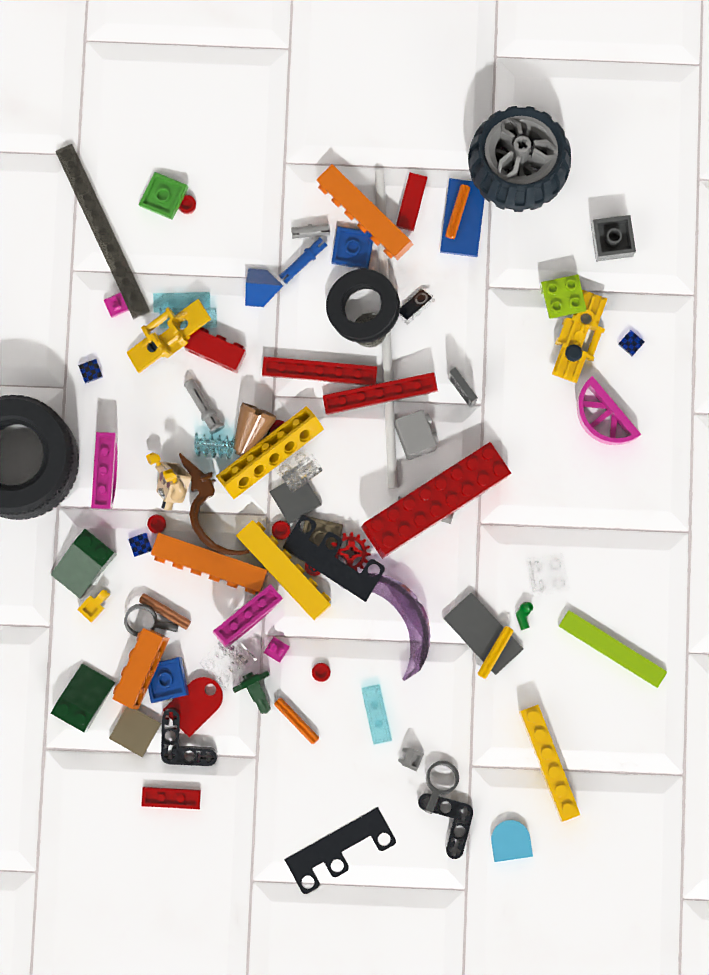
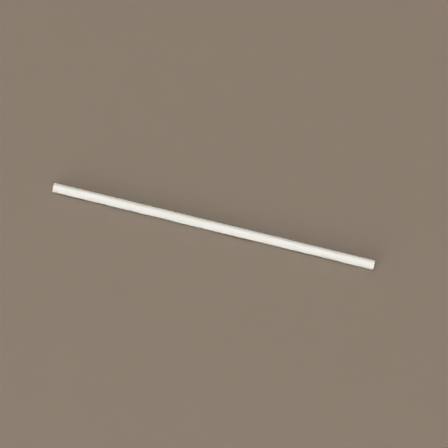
M376 170V207L386 216L384 170ZM380 244L378 246L379 272L389 279L388 256L383 252L385 248ZM391 331L382 337L383 382L393 381ZM394 401L384 403L388 489L397 488Z

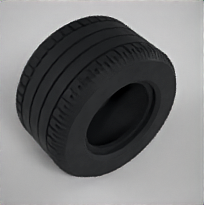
M3 395L0 397V430L18 424L33 430L43 446V461L38 472L30 480L18 485L0 483V517L11 520L36 518L56 508L73 488V483L76 481V475H78L79 470L77 469L79 468L78 445H76V439L69 426L50 406L29 396Z

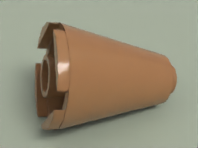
M242 402L233 449L236 450L235 454L242 456L258 444L274 424L277 416Z

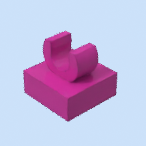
M121 292L103 300L111 318L129 311Z
M273 636L263 653L280 663L290 646Z

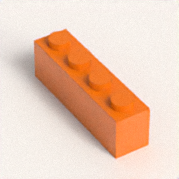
M143 628L138 633L135 648L130 651L127 666L122 669L120 682L113 690V700L131 709H139L170 638L148 628Z

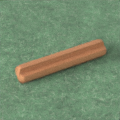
M145 593L139 598L141 604L149 605L156 613L187 630L191 624L189 619Z

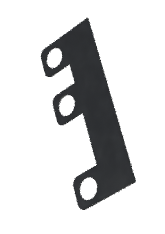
M302 515L282 548L366 602L385 571L384 565L375 559H370L360 574L335 557L343 543L342 539L336 534L327 532L319 546L309 541L317 524L308 516ZM305 520L311 523V529L307 533L300 530V524ZM330 537H334L337 540V546L332 550L326 547V540ZM372 564H376L380 569L379 574L375 577L368 574V568Z
M377 807L284 859L301 892L308 894L320 886V882L312 868L324 862L330 875L336 878L349 870V865L342 854L344 850L371 836L378 850L385 851L395 845L396 839ZM382 833L390 836V843L386 846H382L378 842V837ZM336 859L341 860L344 865L340 872H334L331 869V863ZM305 876H311L314 879V885L310 889L302 886V879Z

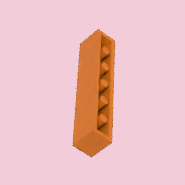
M333 164L316 179L319 183L318 189L324 195L327 193L333 197L331 201L338 208L342 206L346 210L344 214L351 221L355 219L358 222L357 227L363 233L368 232L371 234L370 239L377 246L381 244L385 248L383 252L390 259L394 257L398 261L414 245Z
M161 533L157 534L151 551V555L154 556V560L163 564H165V561L173 563L172 567L180 570L186 567L191 569L190 573L198 576H201L202 573L209 575L208 579L218 583L220 580L226 581V585L232 588L244 587L245 592L253 595L256 592L260 593L262 591L268 574L266 569Z

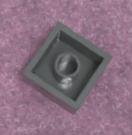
M631 215L594 219L592 221L591 232L596 262L634 257L636 248Z

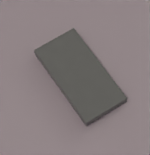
M472 592L443 618L482 662L485 661L504 628ZM512 636L491 670L494 675H497L524 650Z

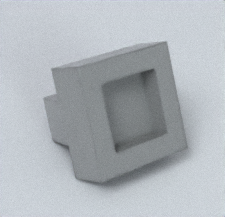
M410 747L403 748L402 751L406 753L404 759L399 758L398 762L402 766L417 772L424 753Z

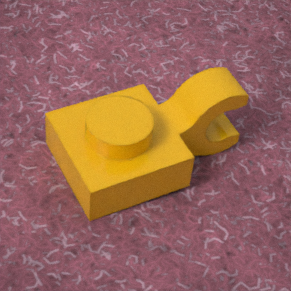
M103 589L95 599L90 595L77 610L92 623L105 609L101 604L111 594Z

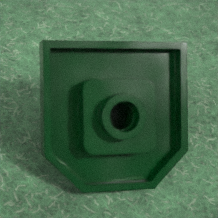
M268 670L255 675L252 671L242 676L243 681L240 682L241 684L232 688L234 693L247 688L261 714H267L271 710L266 695L259 683L260 680L270 676Z

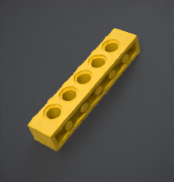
M305 406L217 474L216 478L234 500L317 436L324 428L314 413Z

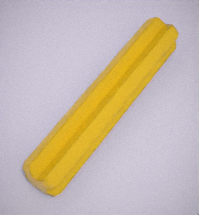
M508 626L503 628L477 673L481 678L486 679L514 632L512 628Z

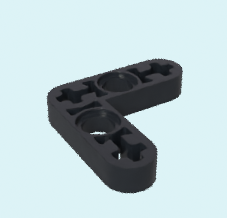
M174 707L167 708L162 716V761L169 765H214L218 757L217 751L214 748L179 746L180 712ZM170 712H173V715L177 717L173 720V726H169L170 719L166 717ZM168 731L175 732L176 739L173 741L167 740L165 733ZM165 744H176V747L172 746V754H175L172 759H168V756L165 755L169 750V746H165ZM192 751L195 754V758L188 761L184 758V753ZM198 751H201V756L211 752L210 754L214 758H211V761H207L206 757H201L200 761H197Z
M429 793L422 794L418 799V805L424 811L426 808L421 803V800L426 799V796L431 797ZM439 796L438 799L440 800L437 804V811H433V813L454 818L446 846V853L451 859H458L463 855L473 817V808L469 804ZM444 801L451 804V810L448 813L440 810V805ZM464 806L470 812L464 819V821H468L467 825L461 822L456 823L457 818L461 820L462 814L459 813V810L463 809ZM460 825L465 828V834L462 837H457L454 834L456 826ZM452 837L457 840H463V844L458 842L457 848L460 850V853H456L455 856H452V852L449 851V848L454 847L455 841L451 842Z

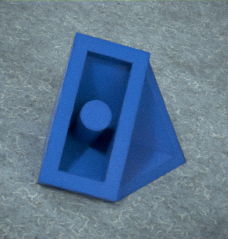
M248 268L245 306L264 308L283 285L268 270Z

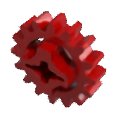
M350 532L348 537L346 533H342V541L347 540L346 546L339 548L335 557L339 559L338 556H341L345 560L344 563L357 572V567L361 570L364 569L363 563L368 562L366 557L371 556V553L366 551L370 546L364 545L366 539L360 540V534L354 537L353 532ZM332 542L330 545L336 548L337 543ZM355 542H357L360 545L362 550H358V548L355 546ZM349 548H351L352 552L358 554L352 555L349 558L348 554L342 552L349 550ZM360 557V561L356 565H353L354 560Z

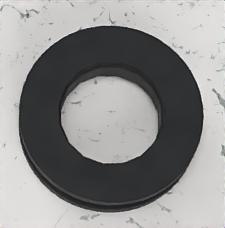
M357 269L344 274L332 285L326 300V312L330 323L342 337L356 343H369L384 337L394 327L400 313V299L396 289L386 276L371 269ZM362 289H371L377 292L381 298V308L376 317L364 323H355L347 318L345 306L352 294Z

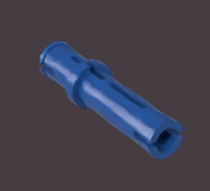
M321 237L309 248H305L304 253L278 275L281 280L288 275L283 280L286 285L328 246L324 242L318 247L323 241Z

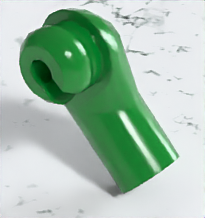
M523 602L516 612V618L521 631L530 628L527 617L534 608L531 602Z

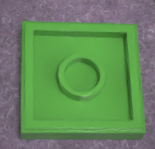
M154 172L138 205L173 220L189 186Z

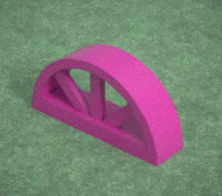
M591 376L582 387L577 400V415L585 432L596 441L606 445H624L639 438L641 433L596 379ZM589 388L600 402L584 401L586 390ZM583 407L606 409V411L589 424ZM611 415L610 437H607L597 432L594 428ZM617 423L626 432L627 437L616 438Z
M96 432L92 509H112L114 505L118 467L116 433Z
M270 584L214 629L212 633L226 648L259 623L283 598Z

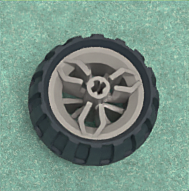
M511 106L505 111L499 110L495 112L487 121H484L479 126L471 141L468 153L471 179L483 198L488 202L492 201L496 207L502 210L506 208L514 210V212H523L526 209L535 210L542 207L544 203L550 202L558 195L569 176L571 148L569 140L565 136V131L558 122L552 120L551 115L545 111L535 110V107ZM501 148H506L509 151V153L501 150ZM530 166H533L539 170L536 172Z

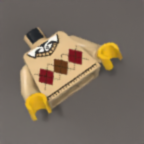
M154 452L146 455L148 463L150 465L156 463L155 468L159 472L156 492L163 499L161 508L172 510L174 503H183L192 476L179 463L160 462V456Z

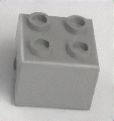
M424 410L395 420V429L407 460L433 452L436 449V445H438L436 431L432 432L430 428L432 427L431 417L429 413L425 414Z

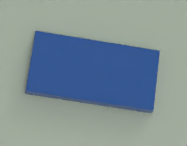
M449 178L440 253L478 257L485 198L480 194L479 189L475 187L473 181ZM464 184L470 187L469 195L455 239H450L445 236L460 186Z

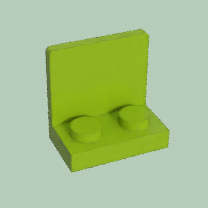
M578 274L541 282L540 290L541 294L544 295L549 319L586 311Z

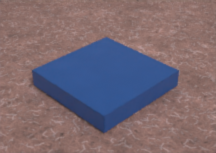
M337 226L331 264L369 269L373 241L370 239L372 235L368 232L363 233L358 229Z
M182 657L159 662L148 687L151 703L189 695Z

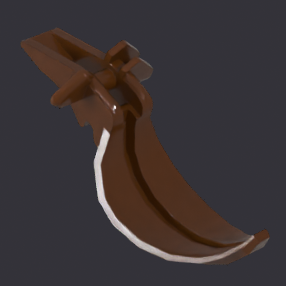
M179 453L183 467L192 476L191 491L199 492L191 504L189 513L192 529L207 547L218 553L226 555L250 553L249 550L236 551L226 549L216 544L205 534L199 522L200 508L214 495L215 489L212 483L216 482V480H211L213 472L204 474L184 455Z

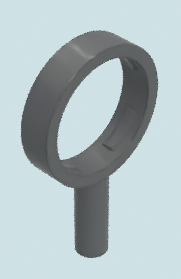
M146 604L131 606L124 617L126 630L136 637L139 632L133 630L127 620L128 615L136 609H145L152 614L154 624L150 628L152 630L159 628L177 632L179 627L177 624L157 620V614L154 609Z
M437 761L426 772V784L432 791L425 812L428 814L433 813L439 796L451 793L459 783V772L448 761ZM443 765L453 771L455 776L453 787L448 790H439L433 786L430 781V772L434 767Z

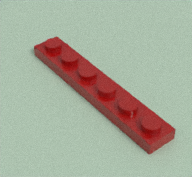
M263 357L262 376L370 386L376 384L377 366Z
M435 372L322 396L325 413L329 415L439 391Z

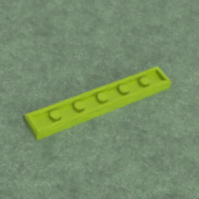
M570 610L567 611L558 626L655 688L659 687L667 674V671Z

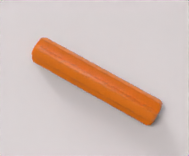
M462 184L460 186L445 236L447 238L455 239L470 191V187Z
M279 698L274 703L275 707L311 744H315L319 740V736L282 698Z

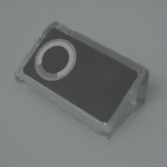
M421 287L400 306L399 318L406 325H409L435 301V297L424 287Z

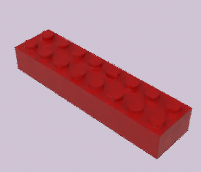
M489 442L364 522L361 528L383 559L498 485L512 473L495 447Z

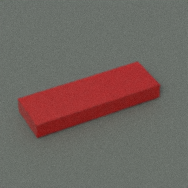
M409 172L396 222L398 228L414 232L428 179L427 176Z
M142 787V807L200 810L201 790Z

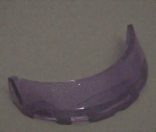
M368 573L372 577L378 575L377 573ZM382 575L372 593L387 600L398 611L404 620L409 634L410 658L402 678L403 682L418 673L426 661L431 640L429 619L424 606L418 601V597L410 588L390 576Z

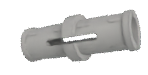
M329 223L291 227L292 239L306 237L313 239L316 236H330Z

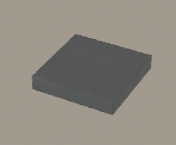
M456 367L449 371L448 379L467 405L472 407L476 404L478 397Z
M302 472L269 491L289 525L297 521L302 515H307L322 506Z

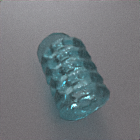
M197 432L195 433L194 451L197 457H200L203 452L206 458L209 453H211L212 458H215L218 453L220 459H223L225 454L227 459H231L234 451V436L229 441L228 435L222 440L221 435L218 434L215 440L213 434H210L209 439H207L205 433L202 434L201 438H199Z

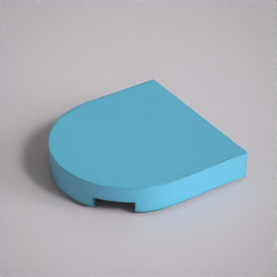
M506 820L495 827L491 835L494 862L533 857L530 834L523 824L514 820Z

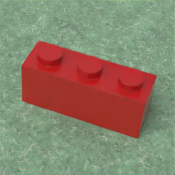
M203 327L190 335L191 338L188 339V343L184 346L185 351L236 374L238 373L247 354L246 350L243 349V345L237 342L231 344L226 341L225 337L218 334L215 337L209 334L210 331Z

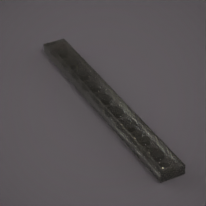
M73 144L56 150V155L133 320L149 313L150 309Z

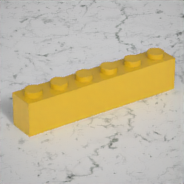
M252 520L236 534V537L301 608L316 621L331 607L329 603L331 598L324 591L320 593L316 589L318 584L311 577L307 579L303 575L305 570L298 563L294 565L290 561L292 556L285 549L281 551L277 547L279 542L272 535L268 537L265 534L266 528L259 521L255 523Z
M539 705L519 711L560 822L580 816L581 814Z

